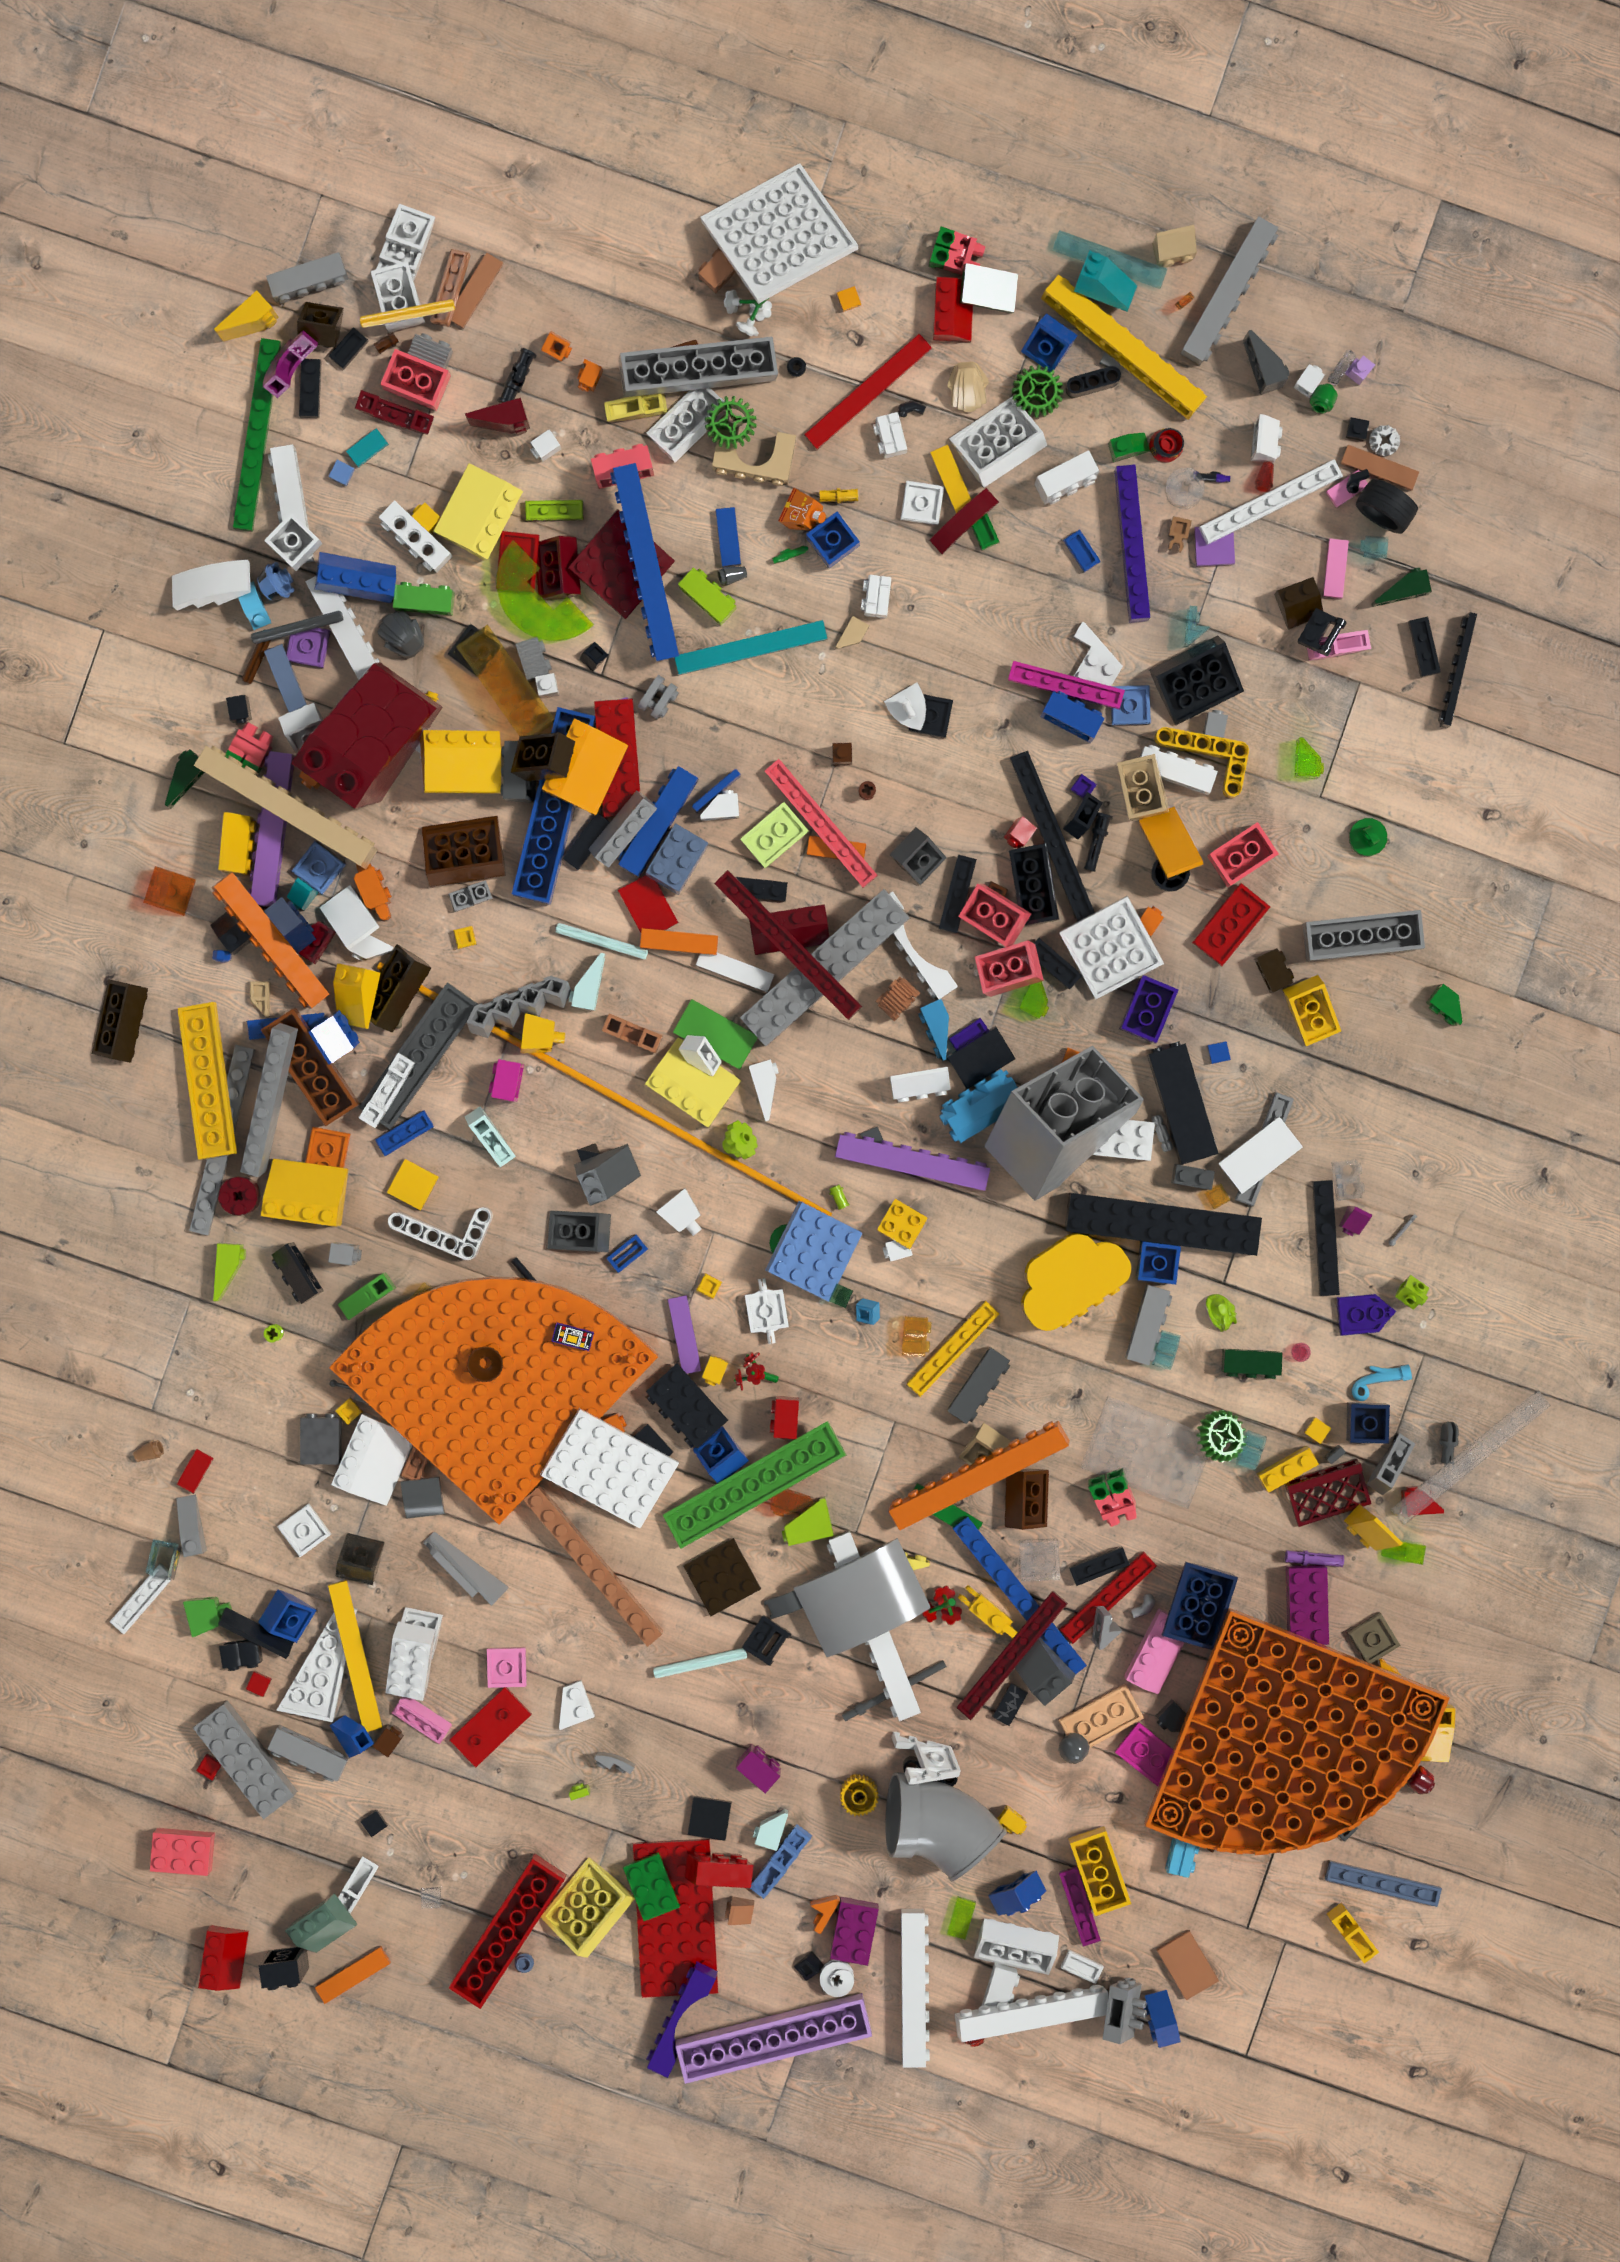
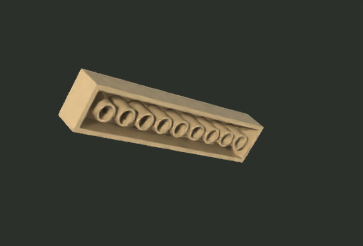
M205 746L194 764L195 767L362 868L366 869L377 852L374 842L364 836L361 839L358 838L359 833L348 826H345L343 829L341 827L342 823L331 816L328 819L325 818V813L318 808L312 806L310 809L307 807L309 803L298 796L292 798V793L280 785L278 789L275 788L276 783L265 776L259 778V773L248 766L242 768L243 764L230 755L227 759L225 757L226 753L217 747L212 746L209 748Z

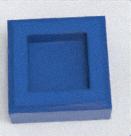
M1227 1041L1207 1045L1211 1064L1231 1060Z

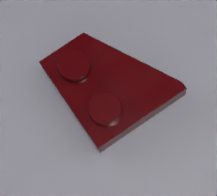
M320 921L311 926L314 929L312 934L316 940L298 953L314 964L318 962L336 934L334 930Z

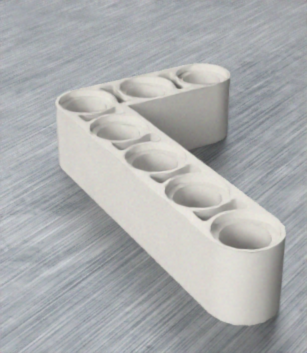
M487 1207L477 1209L464 1239L400 1212L390 1215L388 1225L393 1230L464 1260H471L479 1252L492 1221L493 1213ZM482 1210L488 1213L486 1221L479 1219V1213ZM395 1216L402 1218L403 1222L399 1227L393 1223ZM414 1223L420 1226L418 1234H414L411 1231V1226ZM474 1228L479 1229L481 1232V1236L478 1239H474L471 1236V1231ZM431 1231H435L438 1234V1239L435 1242L431 1241L428 1237ZM449 1238L453 1239L456 1243L453 1249H449L446 1246V1241ZM466 1246H470L473 1249V1254L470 1257L464 1254Z

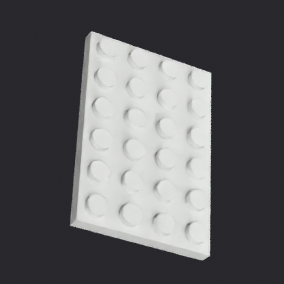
M579 1408L540 1474L553 1483L641 1528L679 1462Z

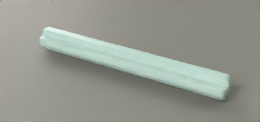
M558 923L556 926V933L641 959L647 958V949L562 923Z
M740 1648L659 1666L653 1669L655 1678H661L747 1658V1652L745 1649Z

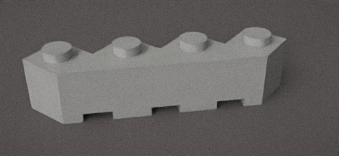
M548 976L543 978L544 980L541 982L528 984L518 988L516 992L506 993L494 998L489 1003L484 1005L481 1003L474 1006L467 1020L470 1032L488 1038L495 1023L514 1028L521 1012L539 1017L546 1002L564 1008L571 992L568 981Z

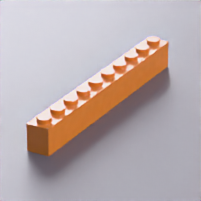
M1048 1422L1043 1425V1429L1037 1432L1032 1430L1025 1435V1438L1021 1440L1018 1438L1014 1439L1008 1444L1009 1446L1003 1449L1002 1447L996 1448L991 1452V1455L987 1457L983 1455L977 1458L975 1463L971 1465L965 1464L958 1468L957 1472L953 1474L949 1472L943 1475L941 1480L937 1482L931 1481L924 1486L925 1488L919 1491L915 1489L903 1499H895L891 1502L889 1513L898 1529L902 1530L1068 1447L1070 1440L1060 1422Z

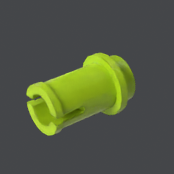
M840 1184L829 1189V1195L833 1196L838 1210L850 1205L842 1191L844 1188Z

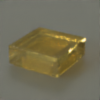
M1221 1183L1213 1187L1212 1190L1204 1192L1213 1210L1230 1201Z

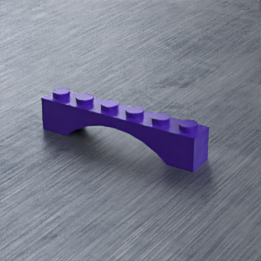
M696 1962L694 1968L690 1967L686 1975L688 1981L686 1984L682 1983L678 1992L680 1997L678 2001H673L670 2008L672 2014L670 2017L666 2016L662 2025L664 2030L662 2034H657L654 2041L656 2047L654 2050L650 2049L646 2060L649 2061L648 2069L668 2078L677 2058L675 2045L677 2023L682 2014L693 2003L708 1996L718 1971L699 1962Z

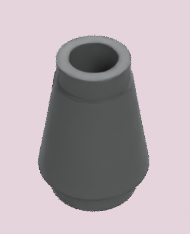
M745 566L722 567V569L718 570L720 584L728 586L747 578Z

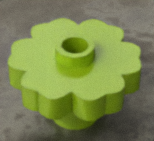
M739 1120L727 1126L728 1131L725 1132V1140L722 1142L724 1151L728 1154H734L737 1158L742 1157L744 1160L755 1155V1149L758 1145L757 1138L752 1134V1128L747 1123H741Z

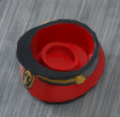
M1174 428L1158 430L1153 434L1149 443L1151 454L1161 462L1174 461L1181 455L1184 447L1182 434Z

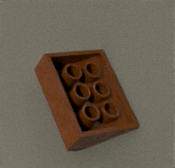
M498 816L422 827L425 870L430 887L506 876Z

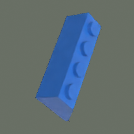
M319 552L315 590L387 603L392 602L396 584L395 565Z

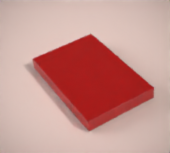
M502 531L496 589L535 593L540 535Z
M646 875L618 890L640 933L642 928L665 931L679 923L658 883Z

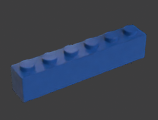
M680 766L677 769L673 768L668 776V779H670L666 786L662 785L658 792L660 797L657 802H652L657 810L630 841L627 851L623 850L618 857L620 861L618 865L638 878L699 780L698 777Z

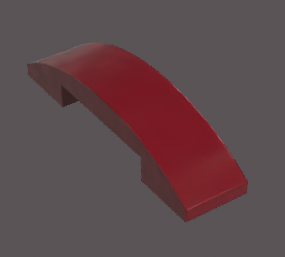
M363 390L360 391L355 406L356 410L379 420L425 435L429 434L434 420L432 415L400 406Z
M985 488L958 511L929 541L943 555L979 519L990 512L999 501Z

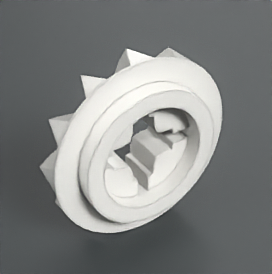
M1380 425L1370 435V447L1380 456H1389L1398 449L1400 435L1395 428L1389 425ZM1390 435L1388 440L1390 444L1385 443L1380 446L1381 436L1386 437Z

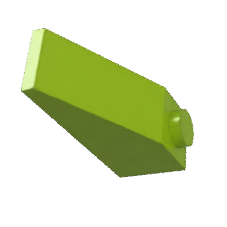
M217 1243L213 1301H220L241 1267L242 1261L246 1259V1249H243L244 1244Z

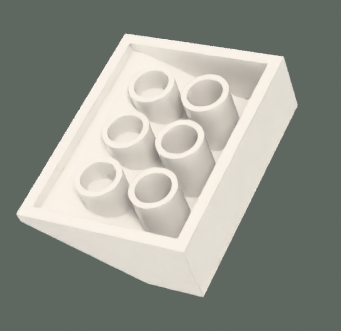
M1013 396L949 438L983 488L1047 446L1043 431L1028 413L1022 410L1021 405L1016 406L1017 400H1013Z
M364 1412L361 1414L331 1485L348 1493L387 1506L413 1445L388 1422Z

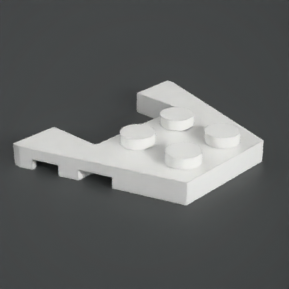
M1082 622L1073 638L1087 645L1090 649L1074 677L1112 686L1123 666L1086 623Z
M893 1731L891 1738L894 1747L914 1750L921 1768L906 1767L905 1776L909 1785L959 1777L961 1770L951 1746L929 1740L927 1743L920 1742L914 1736L909 1735V1738L901 1737L899 1732Z

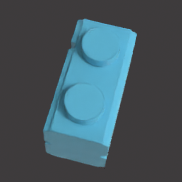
M1172 1837L1165 1866L1166 1872L1189 1878L1190 1873H1194L1196 1862L1193 1859L1194 1855L1199 1853L1200 1847Z

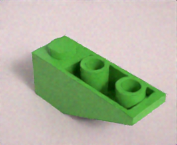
M386 1272L382 1273L340 1302L338 1306L346 1318L350 1320L395 1290L396 1286Z

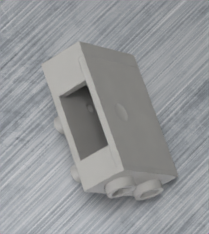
M1124 1978L1110 1986L1103 2040L1122 2044L1134 2037L1135 2028L1143 2029L1144 2024L1141 2021H1137V2016L1142 2018L1147 2016V2011L1143 2010L1146 2008L1147 2002L1140 1999L1142 1984L1137 1983L1135 1979Z

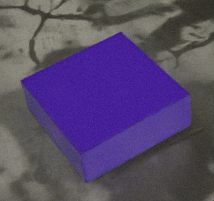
M1081 774L1070 790L1083 798L1087 792L1091 794L1097 784Z

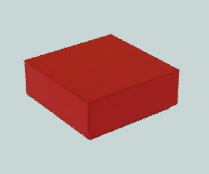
M254 1671L246 1690L264 1697L272 1678Z
M207 1753L196 1771L213 1781L222 1765L216 1758Z

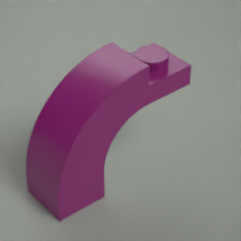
M304 331L293 340L290 339L270 364L264 377L263 387L278 399L290 387L292 375L298 365L317 347L318 342Z

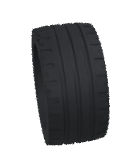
M1378 479L1369 481L1356 502V507L1370 521L1398 534H1402L1408 528L1418 511V506L1412 498L1397 487Z

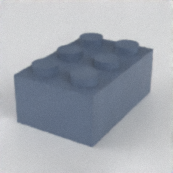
M675 823L648 867L646 876L679 895L708 848V842Z

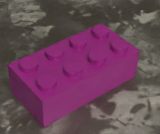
M1286 1565L1287 1631L1320 1644L1329 1645L1327 1567L1324 1565Z

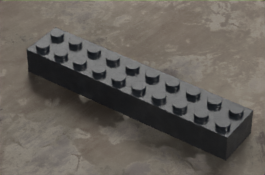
M1069 1193L1064 1231L1257 1256L1262 1217Z

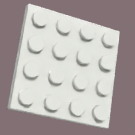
M1128 895L1059 932L1095 999L1164 964Z

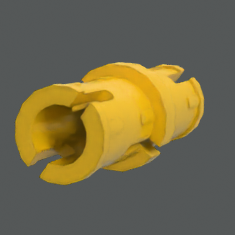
M837 488V490H819L820 503L837 502V504L846 501H858V489L845 490Z

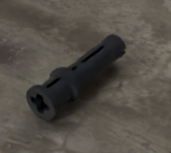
M1099 812L1096 815L1095 827L1091 830L1093 837L1083 868L1093 872L1096 871L1104 837H1107L1109 833L1107 831L1109 822L1113 819V816Z

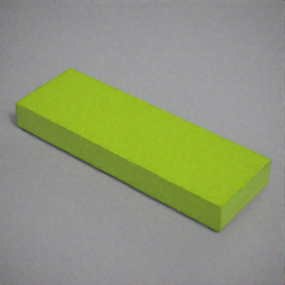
M583 500L525 501L526 521L584 520Z

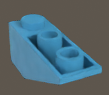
M939 999L921 1007V1012L918 1015L922 1024L926 1023L929 1029L926 1031L929 1040H933L936 1048L933 1049L937 1059L941 1058L944 1061L946 1060L949 1015L942 999Z

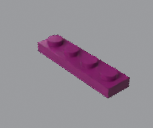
M1077 1866L1060 1871L1059 1875L1082 1946L1101 1941Z

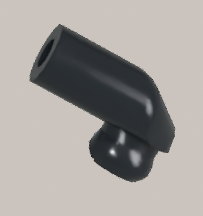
M910 400L899 405L898 414L903 418L912 411L923 415L926 406Z

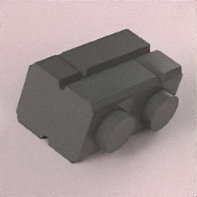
M1174 1164L1171 1183L1212 1190L1215 1171Z

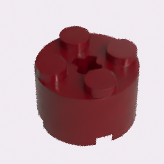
M233 1177L221 1186L218 1200L222 1208L229 1214L246 1215L253 1212L259 1206L261 1201L260 1189L257 1183L248 1177ZM242 1192L241 1196L243 1197V1199L238 1200L237 1193Z

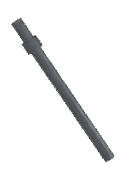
M942 1660L909 1678L910 1685L912 1686L946 1668L945 1662ZM884 1692L863 1704L860 1702L855 1705V1708L842 1714L845 1722L857 1715L861 1716L867 1713L866 1710L887 1700Z

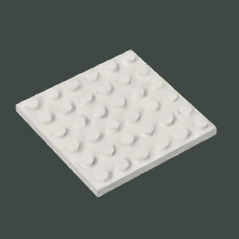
M800 163L701 216V222L758 304L858 250V244Z

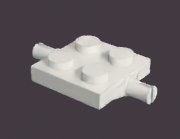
M763 1278V1286L761 1279H758L760 1291L745 1295L751 1333H766L768 1344H771L770 1336L772 1337V1343H776L774 1331L789 1327L783 1289H767L766 1278Z

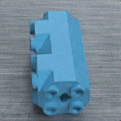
M1002 1069L991 1074L992 1079L989 1081L983 1079L975 1084L976 1089L970 1092L967 1089L958 1095V1100L953 1101L950 1099L941 1105L943 1109L940 1110L942 1114L939 1117L944 1125L948 1124L951 1128L949 1134L954 1142L959 1141L962 1143L998 1120L1011 1091L1018 1088L1012 1077H1006L1008 1074L1007 1070L1004 1072Z

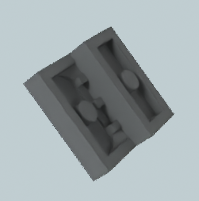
M440 1477L400 1482L406 1519L445 1514Z

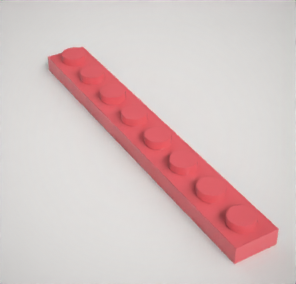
M780 759L776 760L765 770L766 774L863 888L878 876Z

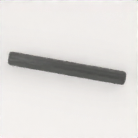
M335 611L251 634V639L254 644L334 624L343 621V614L341 611Z

